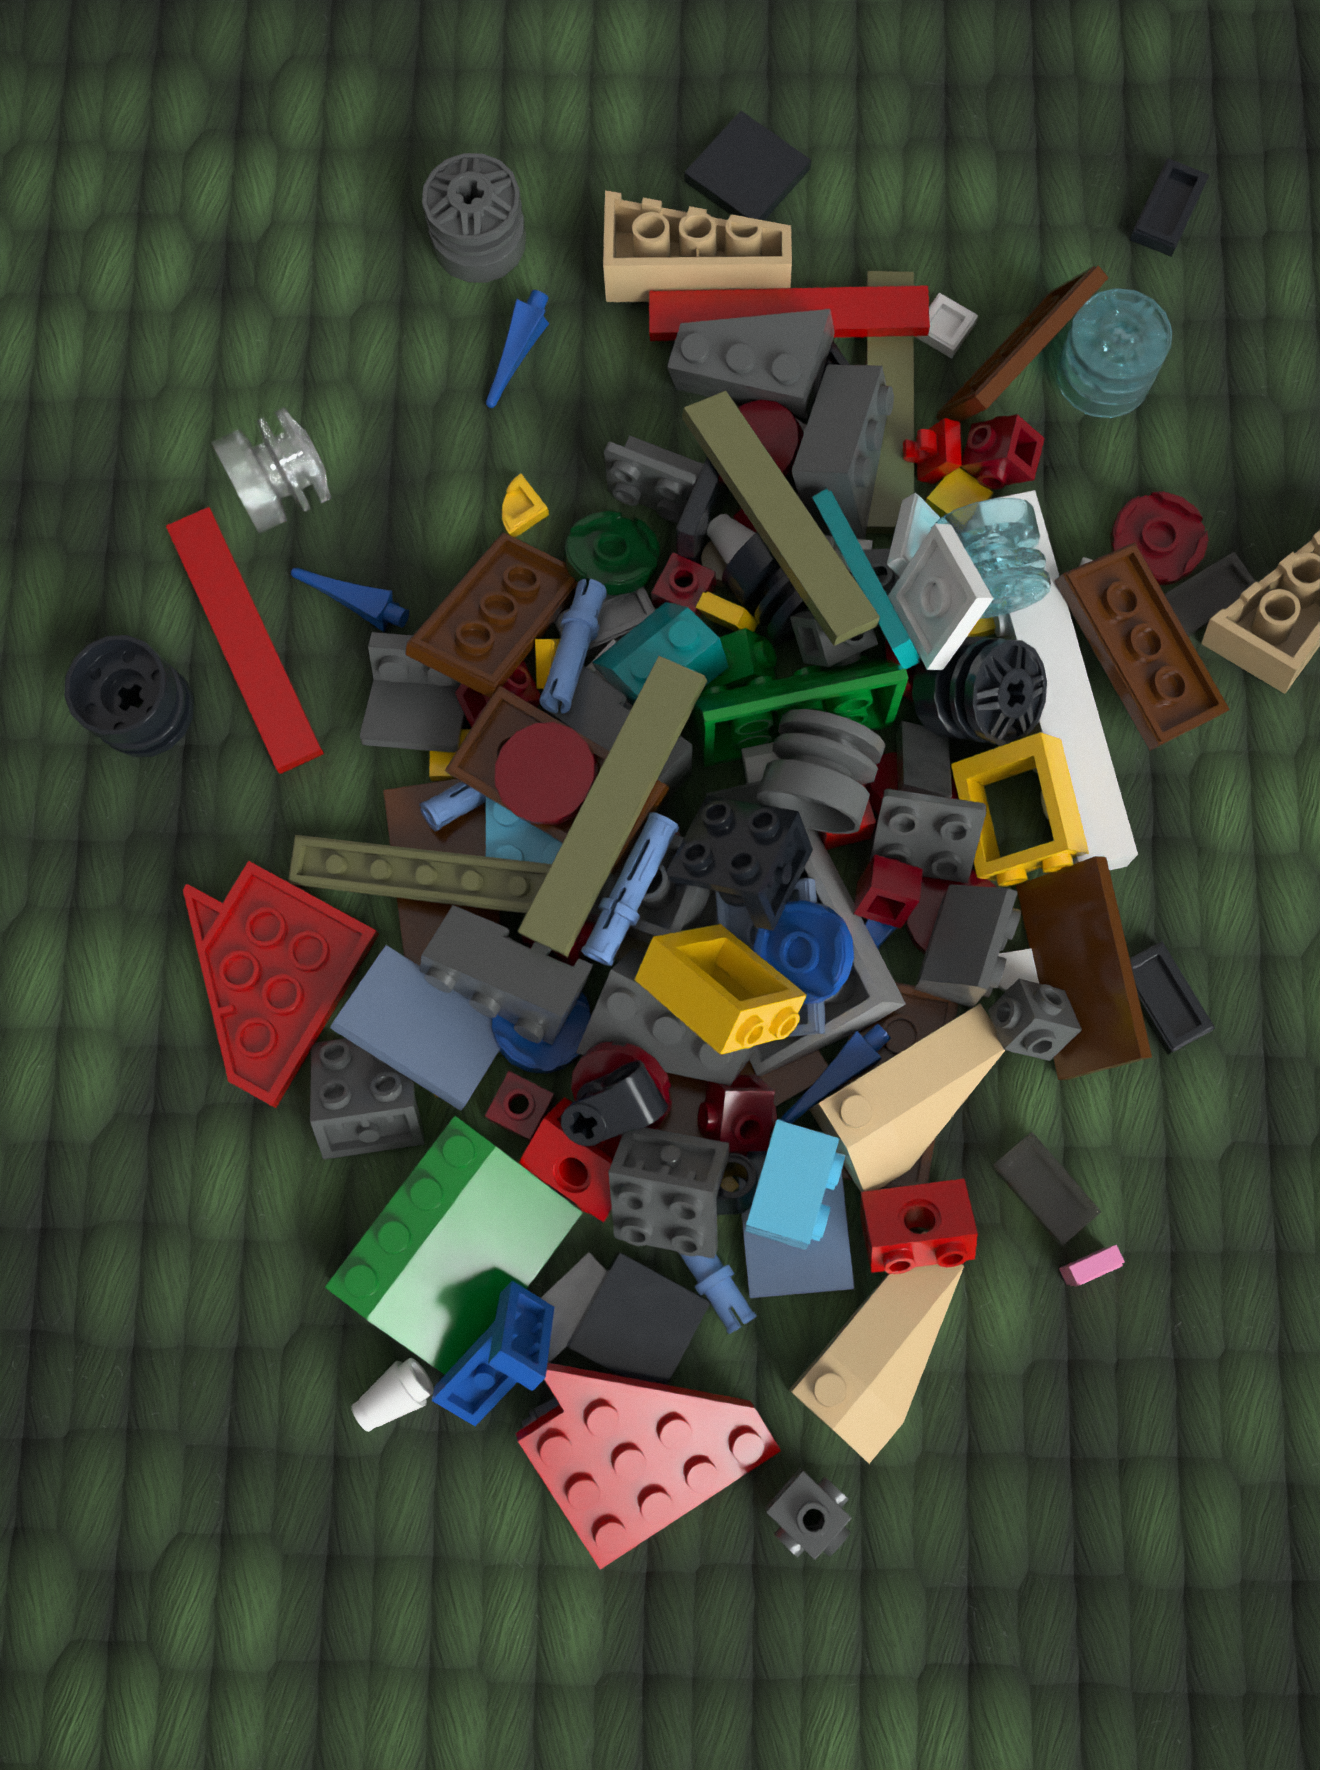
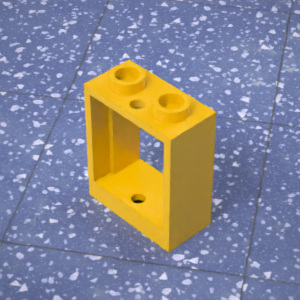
M1039 732L951 764L959 799L980 802L986 805V816L973 861L977 878L997 881L999 887L1011 886L1028 880L1026 874L1028 872L1041 868L1044 873L1056 872L1064 867L1072 866L1073 858L1089 854L1060 738ZM1037 768L1054 841L1000 857L984 786Z
M721 924L654 936L634 979L720 1055L744 1048H751L755 1045L777 1039H784L789 1036L799 1022L800 1016L798 1013L807 996Z

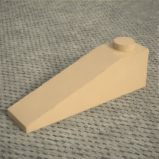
M980 1003L809 1110L824 1134L840 1138L836 1152L846 1155L843 1165L859 1191L879 1190L912 1168L1005 1050H1003L996 1036L993 1022Z
M937 1264L914 1267L912 1270L902 1274L887 1273L789 1389L797 1399L869 1464L904 1423L964 1268L962 1264L955 1267H941Z

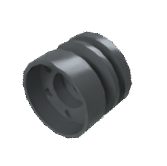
M463 153L448 158L431 171L423 186L422 205L429 227L432 248L438 263L451 276L466 282L487 283L504 277L518 265L526 246V229L522 214L520 189L513 172L500 160L482 153Z
M795 709L783 713L778 731L780 735L775 737L772 749L780 760H773L766 764L757 792V802L761 805L799 811L804 827L833 834L858 832L870 796L869 792L862 785L874 782L878 770L875 764L881 761L885 743L879 735L866 726L832 713L810 709Z

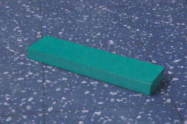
M825 489L814 495L812 498L857 584L880 616L878 623L900 665L908 669L919 663L918 659L920 657L832 491Z

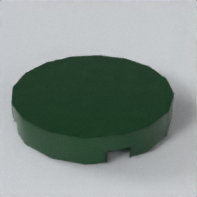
M604 511L592 513L574 524L570 535L566 538L564 560L568 573L577 583L582 579H586V588H588L589 580L594 579L605 586L607 595L615 596L632 593L647 585L656 573L660 547L655 533L644 521L634 516L633 521L623 518L622 512Z

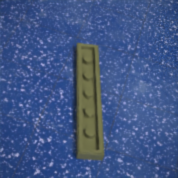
M868 271L866 287L914 286V272ZM914 336L866 337V365L882 366L886 385L892 386L894 393L892 413L887 415L866 533L894 534L902 500L914 494V463L903 459V441L905 439L914 441Z
M727 391L684 407L683 421L833 646L877 627L880 616Z
M658 656L518 930L521 935L566 957L568 956L707 682L705 675Z
M295 835L288 882L297 886L527 914L552 864Z

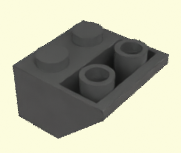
M949 885L942 898L914 990L969 1008H973L982 996L989 998L993 987H998L1006 965V958L998 956L999 952L1004 950L1008 939L1012 940L1020 919L1021 910L1013 908L1018 891L1008 888Z

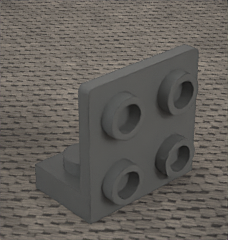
M629 436L624 447L608 442L604 450L608 492H611L622 503L632 506L639 503L654 509L659 516L668 521L679 522L704 464Z
M372 632L368 649L374 680L360 732L361 744L457 752L465 719L464 711L455 695V691L461 683L406 656V645L412 635Z
M886 789L883 792L879 815L875 814L874 816L876 824L871 836L869 863L876 854L922 868V877L968 883L986 816V805L980 802Z
M346 1038L317 1042L311 1048L310 1123L323 1160L425 1144L424 1127L415 1099L413 1080Z
M646 1127L623 1133L609 1169L614 1237L636 1246L648 1245L677 1251L685 1256L698 1255L714 1258L718 1249L716 1197L729 1160V1143Z

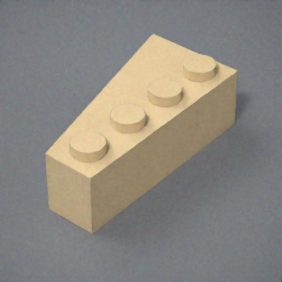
M605 190L603 268L606 302H649V291L790 288L792 269L791 226L737 215H731L728 220L711 217L707 214V209L689 206L688 212L662 208V201L643 198L642 203L622 200L621 193Z
M1320 530L1313 535L1311 541L1296 553L1292 552L1278 564V567L1259 583L1256 581L1242 592L1238 600L1225 610L1221 609L1210 618L1201 643L1284 694L1320 646Z

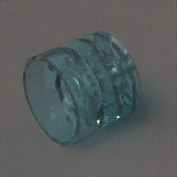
M1115 288L1096 293L1075 315L1067 335V340L1058 358L1056 378L1065 398L1075 408L1086 414L1105 418L1128 414L1141 405L1151 390L1159 370L1171 349L1172 328L1166 312L1154 299L1136 290Z
M994 498L975 502L953 510L936 522V524L952 525L993 597V600L979 619L1001 616L1024 609L1040 601L1050 592V576L1044 570L1046 564L1045 555L1040 550L1033 549L1039 544L1040 533L1034 507L1027 500Z

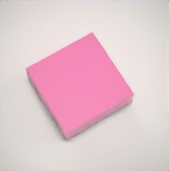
M1113 1245L1059 1268L1067 1285L1079 1286L1123 1266L1122 1263L1125 1261L1117 1245Z

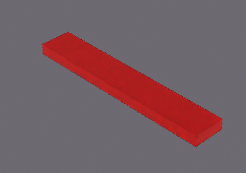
M928 286L649 291L650 341H675L681 323L824 309L831 310L835 331L833 338L928 336L930 329Z
M210 507L166 525L278 773L282 774L323 755L322 748Z

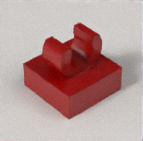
M944 418L929 429L917 431L916 442L907 439L903 441V459L907 462L917 463L919 481L934 484L962 466L960 422Z

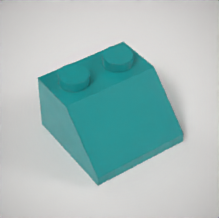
M669 602L661 605L592 662L604 678L615 689L626 696L627 701L632 706L658 656L705 675L707 680L705 686L729 667L720 638L688 607Z

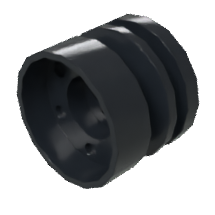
M757 532L736 552L727 564L722 574V584L742 606L751 607L759 604L754 613L755 621L760 626H768L767 634L775 643L782 644L796 637L790 616L808 607Z
M128 635L106 636L88 644L74 658L66 674L64 697L71 715L93 735L101 738L103 742L110 745L114 750L128 756L153 757L171 749L186 734L192 721L194 697L187 680L146 642ZM137 702H143L139 708L135 707Z
M967 636L943 670H927L922 659H919L913 676L912 690L916 715L927 730L942 737L972 739L976 742H988L995 745H1005L1025 738L1039 722L1046 703L1047 678L1044 663L1035 648L1022 640Z

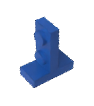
M511 1281L500 1293L495 1322L435 1385L432 1401L476 1426L517 1382L533 1391L546 1378L555 1307L514 1281Z

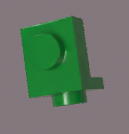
M746 628L720 637L729 667L703 689L725 686L727 690L747 684L750 680L761 676H773L776 680L774 666H776L777 658L771 642L766 637Z

